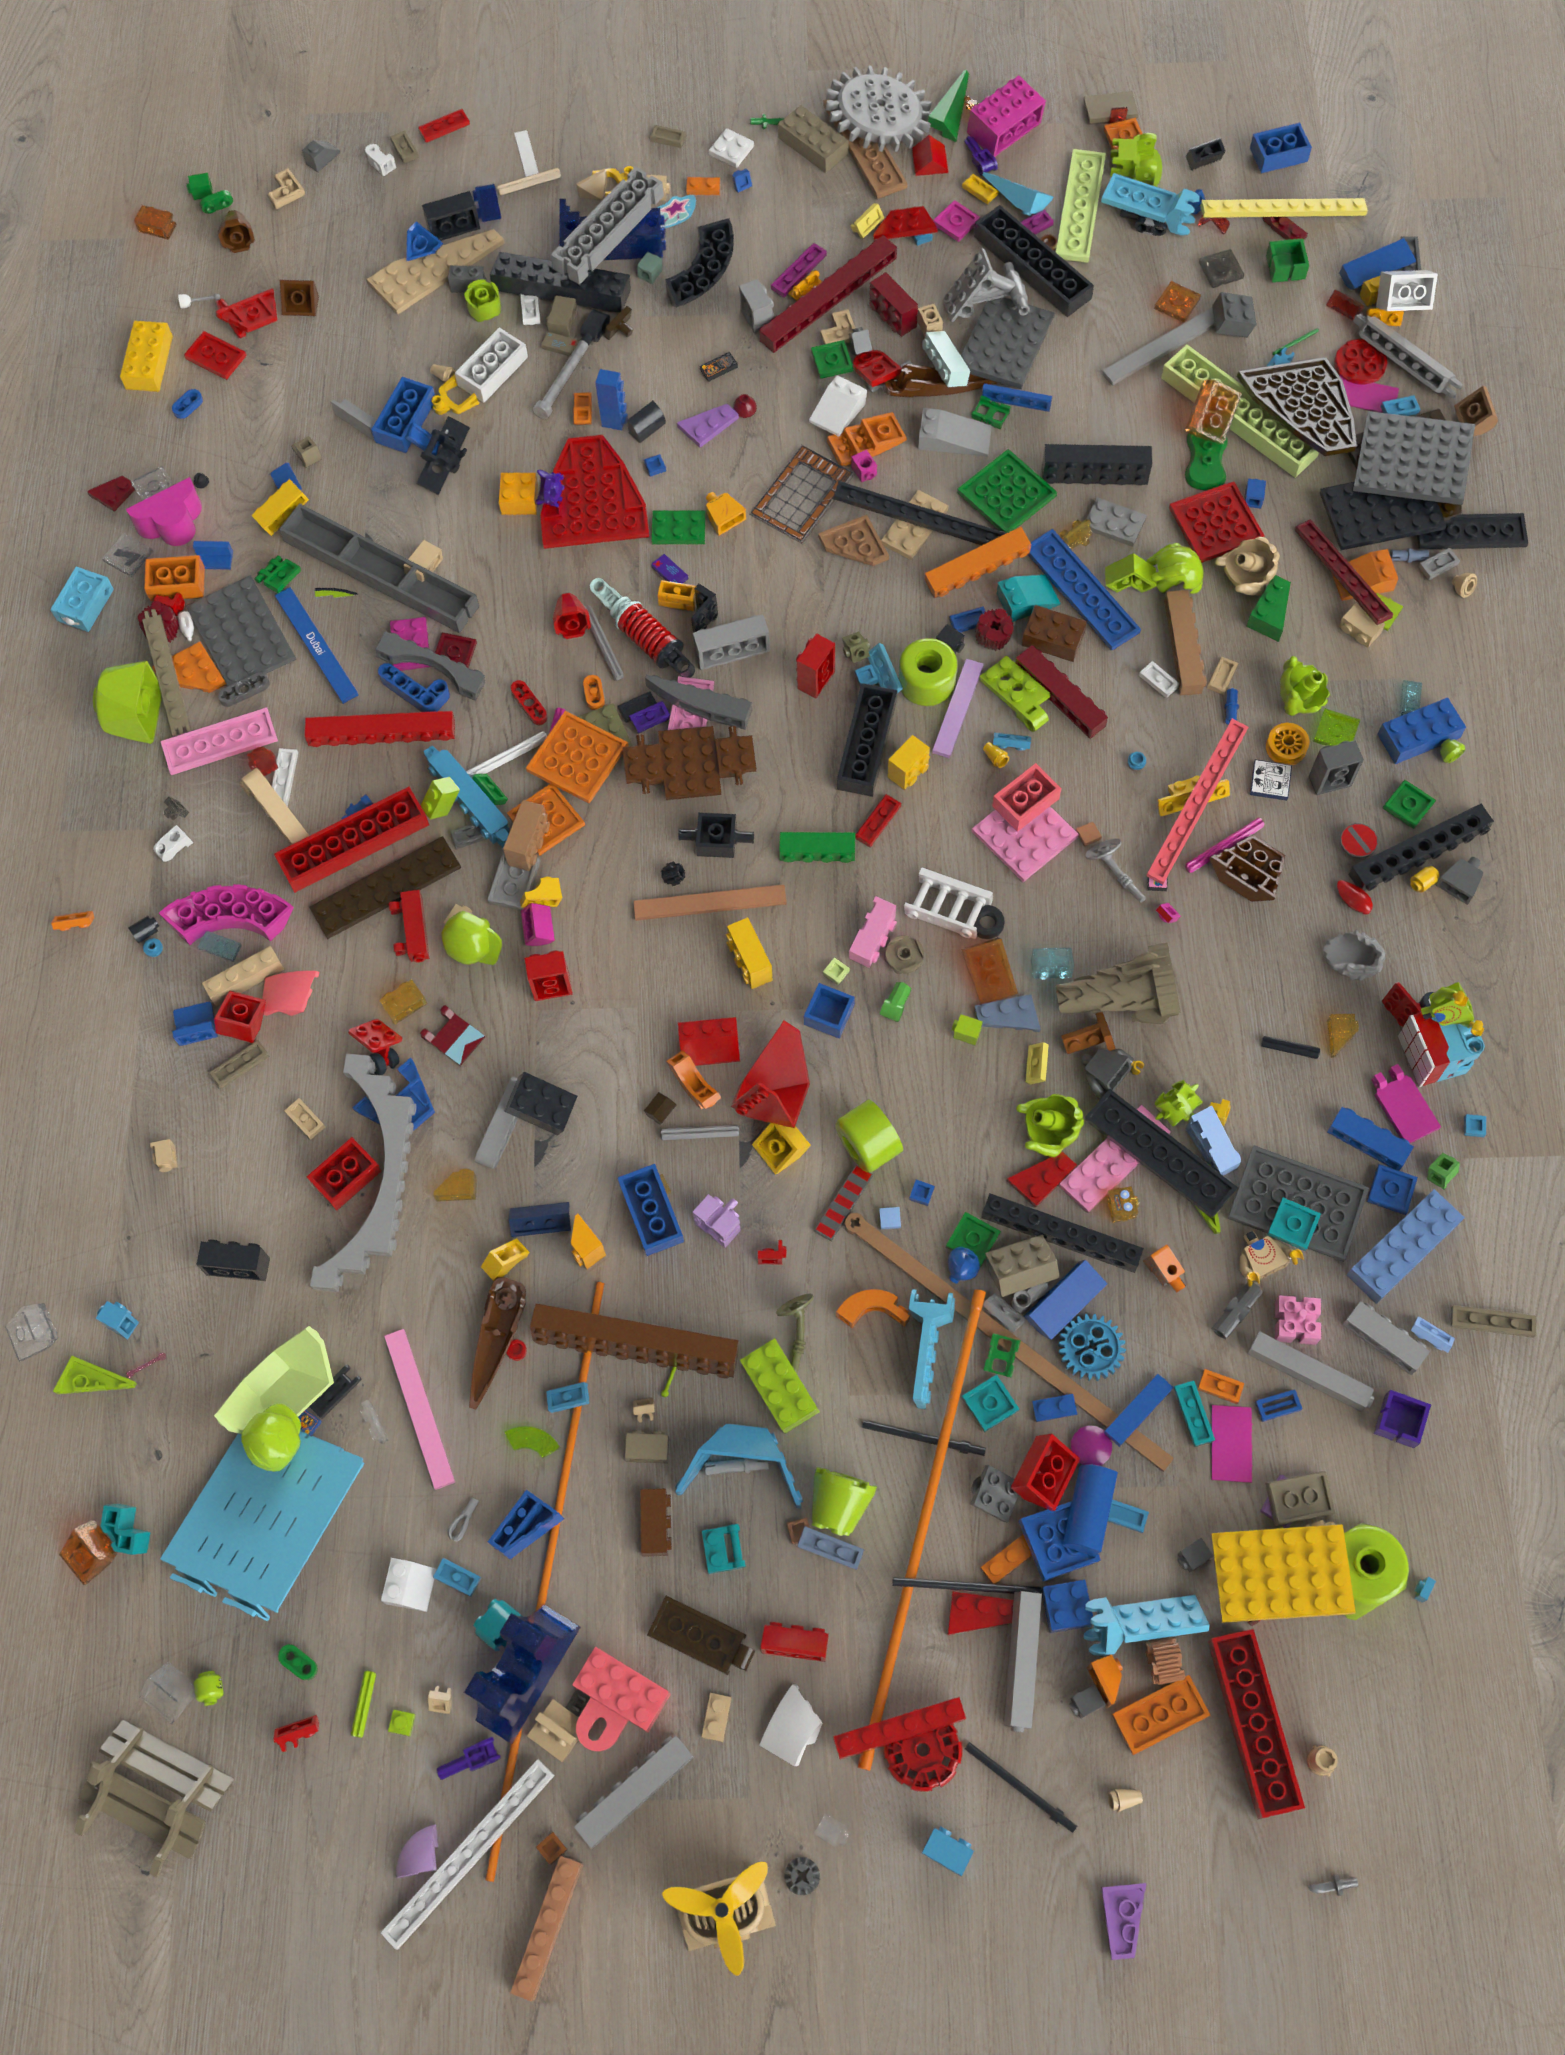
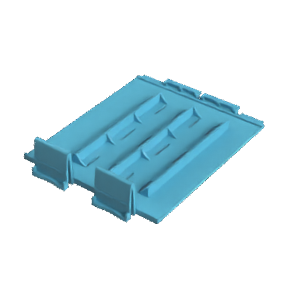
M302 1431L299 1434L301 1441L299 1450L290 1463L277 1472L267 1471L254 1465L244 1450L241 1440L242 1434H237L160 1558L161 1561L176 1567L175 1570L182 1576L180 1577L172 1573L170 1579L184 1583L200 1593L204 1592L213 1597L217 1596V1592L208 1582L227 1590L228 1594L234 1599L233 1601L224 1597L222 1601L224 1604L239 1608L253 1617L257 1616L266 1621L269 1620L270 1616L261 1606L278 1613V1609L364 1465V1462H362L363 1458L314 1436L310 1437L309 1434Z

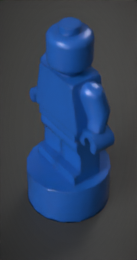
M365 794L357 804L353 805L350 803V806L345 810L347 815H344L341 819L372 805L373 802Z

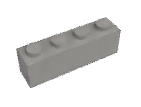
M1360 1301L1342 1324L1410 1375L1417 1371L1430 1352L1426 1349L1425 1344L1409 1337L1407 1331L1394 1326L1386 1316H1380L1368 1303Z

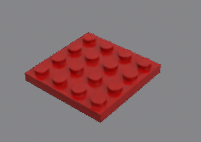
M1234 481L1170 503L1169 509L1190 548L1198 555L1201 563L1223 556L1237 548L1244 540L1265 537Z

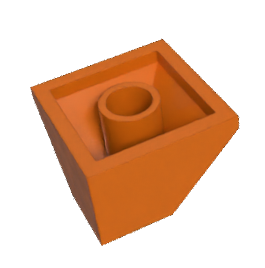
M1109 1655L1090 1663L1086 1667L1094 1685H1096L1106 1704L1105 1708L1112 1706L1116 1701L1122 1677L1120 1671L1123 1670L1118 1658L1114 1659L1113 1655Z

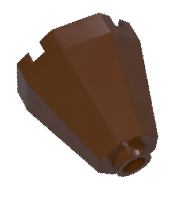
M237 210L228 211L218 229L221 245L225 249L226 247L229 248L233 253L248 251L250 244L255 241L251 224Z

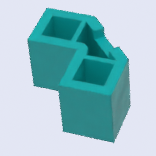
M123 1504L103 1506L100 1527L104 1533L108 1534L112 1541L111 1546L115 1552L130 1555L148 1552L151 1532L133 1528L136 1507Z

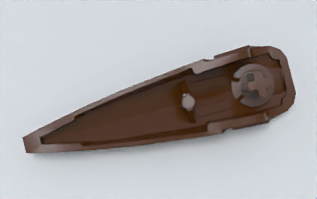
M905 364L899 376L882 384L884 392L890 396L925 397L973 391L983 388L984 383L994 385L997 382L969 374L967 386L947 387L935 368Z
M499 1277L493 1281L488 1292L474 1360L469 1408L476 1410L481 1403L518 1328L517 1323L520 1321L526 1305V1288L520 1282Z

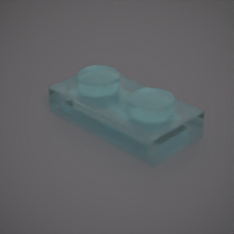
M1403 680L1399 716L1420 709L1421 682Z

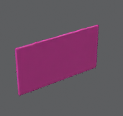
M1340 376L1351 407L1383 413L1380 407L1382 402L1395 400L1398 397L1399 388L1377 383L1354 384Z
M1212 1405V1432L1215 1441L1212 1442V1480L1252 1483V1408Z

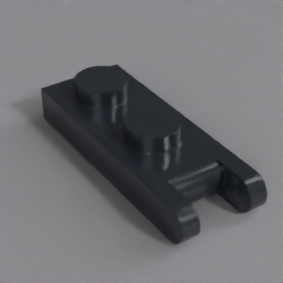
M348 1364L333 1377L334 1383L309 1406L321 1419L362 1380L359 1375L353 1380L346 1375L351 1368Z

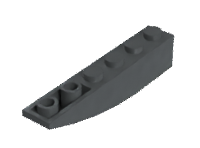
M646 674V687L673 705L707 720L746 730L752 713V702L744 698H734L728 694L715 693L710 689H700L691 684L685 685L675 680H666L656 675Z

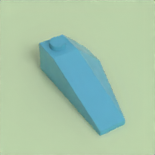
M983 172V176L1015 207L1022 209V213L1031 216L1032 213L1037 214L1041 212L1053 199L1051 195L1027 188L1024 185L1011 182L994 174Z

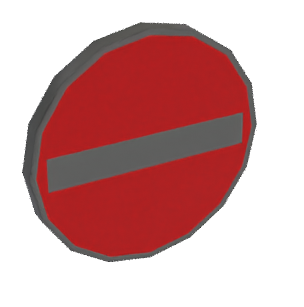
M1354 823L1348 825L1342 831L1340 845L1348 855L1355 858H1365L1375 852L1378 846V836L1371 827L1361 823Z

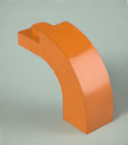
M683 1050L666 1061L683 1089L700 1109L712 1107L721 1099L719 1093L704 1080L690 1056Z
M878 1289L864 1290L853 1294L836 1311V1317L851 1328L856 1325L863 1315L872 1311L883 1312L904 1327L910 1320L908 1310L901 1305L896 1306L898 1303L896 1295Z

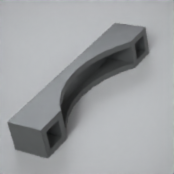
M385 631L375 649L377 658L391 664L413 662L437 669L451 680L459 694L474 701L477 700L485 685V675L479 670H471L463 663L453 662L447 656L435 654L431 649L417 646L415 642L411 640L406 641L395 633L390 634Z

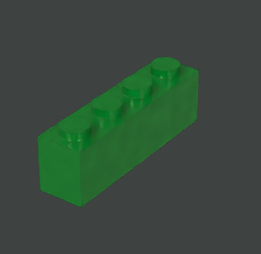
M780 832V861L788 863L794 861L806 863L813 861H822L824 863L841 861L849 863L855 861V833Z

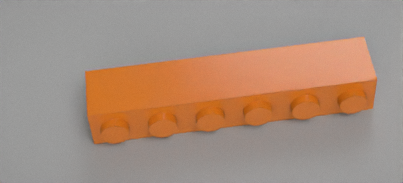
M1019 527L925 573V582L934 598L938 596L943 597L955 588H962L969 581L978 580L985 573L990 574L1002 565H1009L1018 557L1023 558L1027 556L1031 550V543L1023 528Z

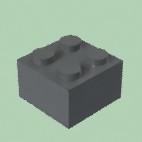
M1221 292L1212 305L1216 333L1248 338L1257 325L1252 296Z

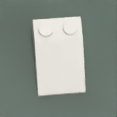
M837 375L827 387L809 422L839 437L844 428L851 423L865 406L867 390Z

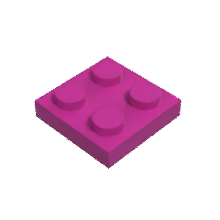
M954 200L933 221L938 229L959 242L975 227V223L980 220V217Z

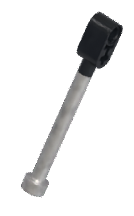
M595 309L590 312L581 327L580 336L582 338L543 400L537 401L533 408V412L538 417L548 419L552 412L551 406L590 343L592 341L599 342L604 334L605 328L610 323V315Z

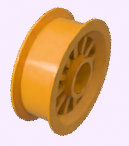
M1278 724L1269 733L1266 741V752L1276 763L1295 765L1301 762L1306 755L1310 743L1309 736L1297 724Z

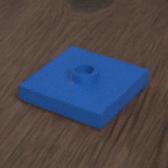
M1378 1164L1367 1202L1406 1215L1418 1177Z

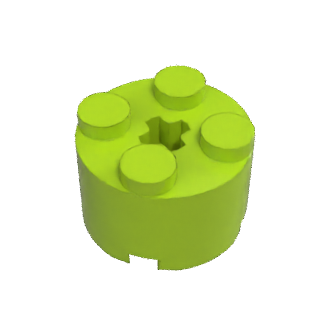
M482 279L470 283L464 294L469 314L477 322L490 320L500 315L501 301L497 286L493 282L489 283Z

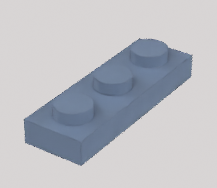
M804 1526L797 1544L799 1548L857 1570L864 1552L862 1548Z

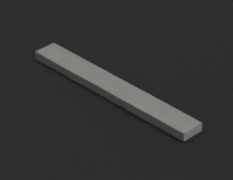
M1213 309L1206 310L1104 369L1102 375L1113 386L1215 327Z

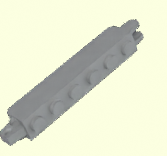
M1362 314L1355 316L1353 322L1360 327L1358 333L1360 337L1435 392H1443L1451 398L1456 397L1457 393L1449 388V385L1451 384L1455 388L1461 389L1463 384L1455 378V374L1377 317H1365Z

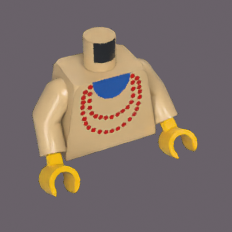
M1251 1231L1243 1236L1248 1246L1241 1252L1239 1271L1247 1280L1248 1286L1251 1287L1252 1282L1260 1284L1261 1279L1287 1267L1290 1262L1289 1259L1292 1260L1294 1265H1297V1258L1304 1260V1256L1301 1250H1293L1278 1240L1271 1239L1269 1236L1259 1240L1255 1232Z

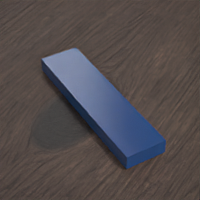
M985 383L983 385L982 396L990 398L993 402L1050 412L1052 396Z
M1157 1374L1104 1431V1434L1120 1447L1174 1387Z

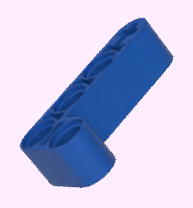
M384 663L378 668L382 684L421 712H436L450 698L447 683L442 679L435 680L426 689L389 663Z

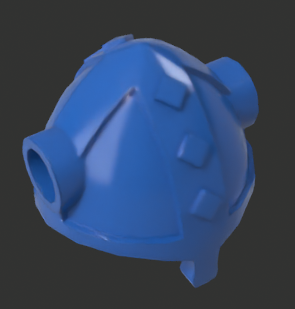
M958 1247L952 1250L948 1257V1269L951 1274L949 1279L957 1284L959 1281L975 1278L980 1269L978 1257L968 1248Z

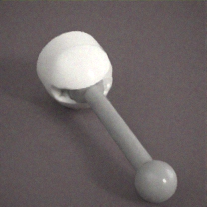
M216 293L214 296L190 298L187 294H180L178 298L180 307L183 309L188 308L195 301L219 300L220 295Z

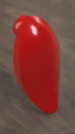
M1343 880L1338 881L1337 889L1343 902L1357 912L1365 915L1369 914L1373 907L1369 895L1352 883Z

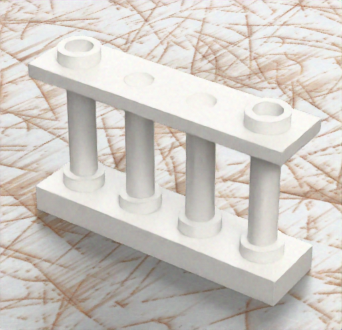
M921 868L919 882L922 883V886L913 905L905 902V914L912 919L918 918L957 932L965 938L971 937L976 939L977 928L973 927L982 906L991 905L993 892ZM929 887H934L940 891L931 911L920 908ZM946 894L957 895L949 917L938 914ZM968 899L974 901L975 905L965 924L956 921V917L964 900Z

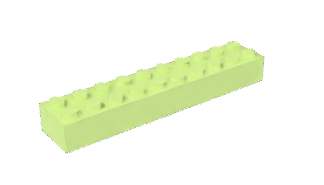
M1185 345L1164 365L1161 377L1164 381L1296 478L1318 457L1319 452L1290 433L1256 404L1243 385L1190 346Z

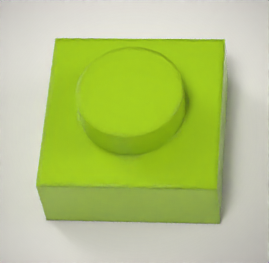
M393 1709L388 1732L411 1736L416 1714Z

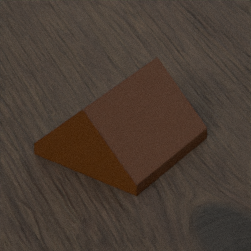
M280 280L282 315L316 316L319 295L314 280Z

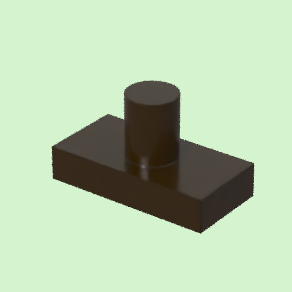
M626 306L605 328L604 337L610 340L618 331L626 337L632 334L634 329L626 323L632 313V309L629 306Z

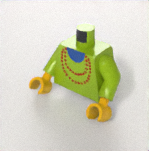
M1459 982L1447 987H1441L1436 992L1430 994L1431 1006L1421 1009L1425 1020L1436 1017L1442 1026L1460 1024L1471 1028V1033L1475 1036H1481L1484 1032L1482 1021L1476 1020L1474 1022L1472 1004Z

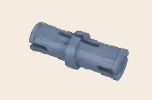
M1408 548L1407 550H1391L1390 552L1392 553L1390 554L1392 561H1407V563L1425 561L1429 557L1428 550H1412V548Z

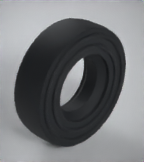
M982 906L973 926L977 928V936L982 939H993L1000 935L1005 924L1004 916L994 906ZM984 916H990L994 919L995 924L991 928H984L980 924V919Z

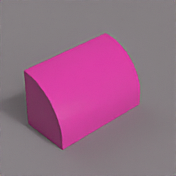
M530 903L521 910L525 945L541 946L555 941L550 906Z

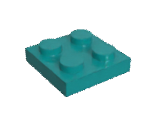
M1283 1197L1267 1235L1306 1251L1321 1213Z
M997 1374L962 1396V1399L984 1433L1020 1410Z

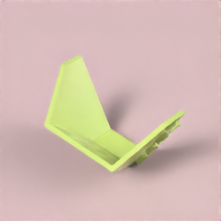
M308 1326L273 1350L242 1379L214 1415L219 1424L228 1431L242 1434L254 1415L263 1412L269 1406L277 1403L289 1407L297 1416L301 1415L334 1383L324 1340L319 1336V1333Z

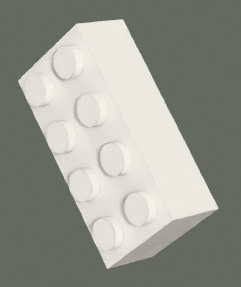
M498 328L455 372L458 386L471 395L475 393L477 399L484 403L528 358L526 344Z

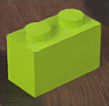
M451 777L433 780L420 806L430 820L447 816L460 789Z

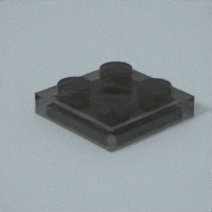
M1231 249L1199 259V264L1212 288L1244 279L1245 274Z

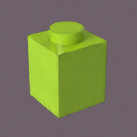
M960 1014L959 1020H954L951 1031H954L953 1038L976 1045L983 1021Z

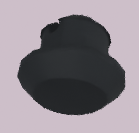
M203 473L195 474L193 481L195 487L205 488L209 484V478Z

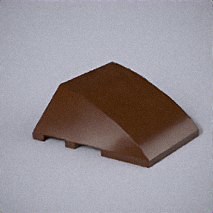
M1253 835L1237 843L1236 846L1230 849L1227 848L1218 855L1211 856L1210 861L1221 883L1251 902L1272 901L1276 898V890L1279 885V878L1286 855Z

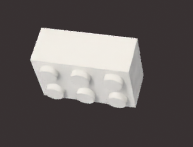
M1428 270L1381 272L1376 308L1385 311L1433 309L1438 274Z

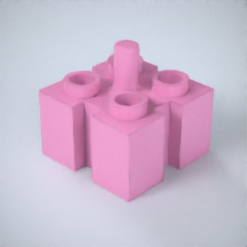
M1279 1296L1275 1301V1318H1280L1275 1325V1339L1280 1342L1292 1343L1295 1338H1299L1300 1344L1316 1345L1321 1340V1323L1316 1322L1321 1315V1299L1304 1297L1301 1302H1296V1297Z

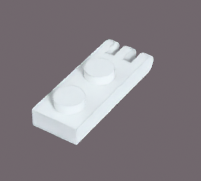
M520 294L523 325L540 324L538 297Z

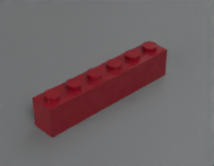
M1031 645L1016 657L1015 663L1050 693V698L1048 699L1089 739L1106 727L1108 720L1106 712L1099 709L1090 697H1086L1081 689L1069 680L1065 673H1061L1052 661L1047 660L1041 650Z

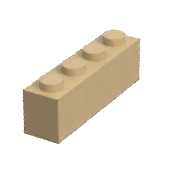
M269 946L204 981L202 984L217 1007L223 1003L229 990L243 993L265 981L266 977L276 975L285 969L272 947Z

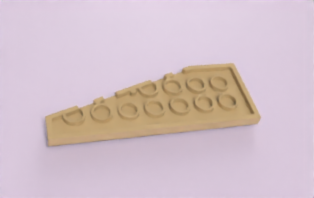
M492 229L443 245L431 255L407 262V257L394 261L369 277L367 282L397 314H400L448 282L450 265L472 266L505 244V242Z

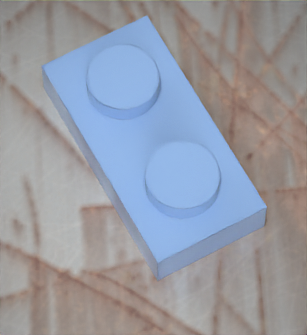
M1419 1316L1411 1329L1418 1338L1429 1341L1435 1348L1444 1350L1447 1353L1455 1340L1454 1337Z

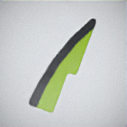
M315 588V597L333 595L334 598L358 595L356 592L339 588Z

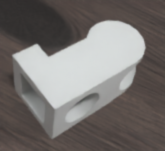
M370 144L366 147L365 152L368 162L383 177L396 168L394 158L390 153L388 155L383 154L376 144Z
M176 825L155 844L153 850L162 861L166 862L171 860L183 847H189L193 842Z

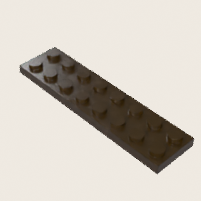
M442 836L315 903L309 908L328 940L389 907V902L401 901L400 892L421 890L459 870L461 865Z

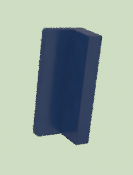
M569 1202L510 1208L509 1225L511 1237L571 1231Z

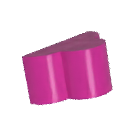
M189 477L127 508L126 511L140 536L146 539L161 537L168 545L181 546L191 541L195 535L196 528L193 520L201 513L202 503Z

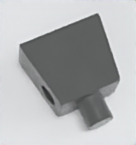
M1471 857L1468 862L1464 859H1459L1442 875L1436 886L1468 905L1483 876V871L1478 869L1481 861L1476 857Z

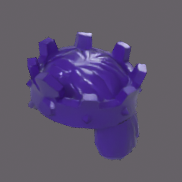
M541 469L537 470L541 480L540 491L535 504L546 503L550 506L559 507L557 501L562 502L563 497L560 495L565 488V485H562L560 480L564 479L561 473H547Z

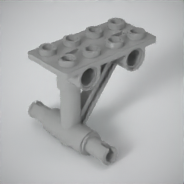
M981 248L974 255L973 260L964 269L958 280L954 282L949 292L944 296L943 302L950 321L954 322L958 316L962 318L972 316L974 313L973 304L1011 296L1014 305L1018 307L1021 315L1028 314L1030 308L1027 304L1028 297L1025 285L1022 284L1019 273L1014 270L1013 264L1011 262L1005 263L1003 271L1006 276H1001L992 270L986 251Z

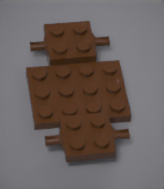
M713 726L658 731L659 744L652 745L644 743V735L641 734V741L640 736L637 735L636 746L623 747L626 784H642L643 794H646V790L647 794L650 793L649 785L664 784L666 800L721 795L720 778L735 777V784L739 786V782L740 785L743 784V774L756 772L752 735L737 736L736 726H733V732L732 726L728 727L730 737L717 739L714 736Z

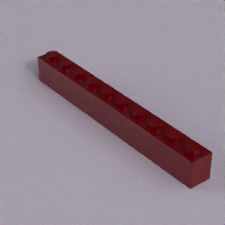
M884 235L874 240L870 246L863 249L854 258H851L844 266L839 267L831 276L826 277L823 282L813 287L806 295L801 296L797 302L788 306L784 312L776 315L767 325H763L759 330L760 342L775 353L897 259V246Z

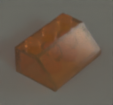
M1203 380L1185 431L1198 438L1224 444L1242 393L1217 380Z

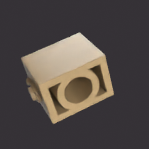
M935 304L918 308V324L924 337L926 332L942 331L943 321Z

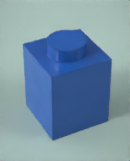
M1248 478L1244 496L1248 507L1262 508L1265 497V480Z

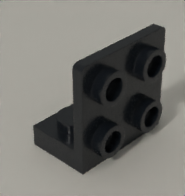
M699 583L694 588L698 610L691 617L693 633L701 629L706 630L708 624L711 621L713 622L718 616L716 594Z

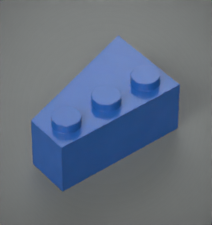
M526 1489L488 1540V1543L508 1559H512L563 1521L564 1518L559 1512Z

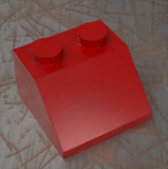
M229 990L214 1018L216 1033L253 1043L261 1028L266 1000Z

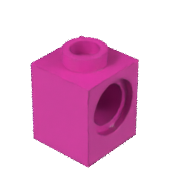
M867 450L851 457V468L861 483L877 476V464Z

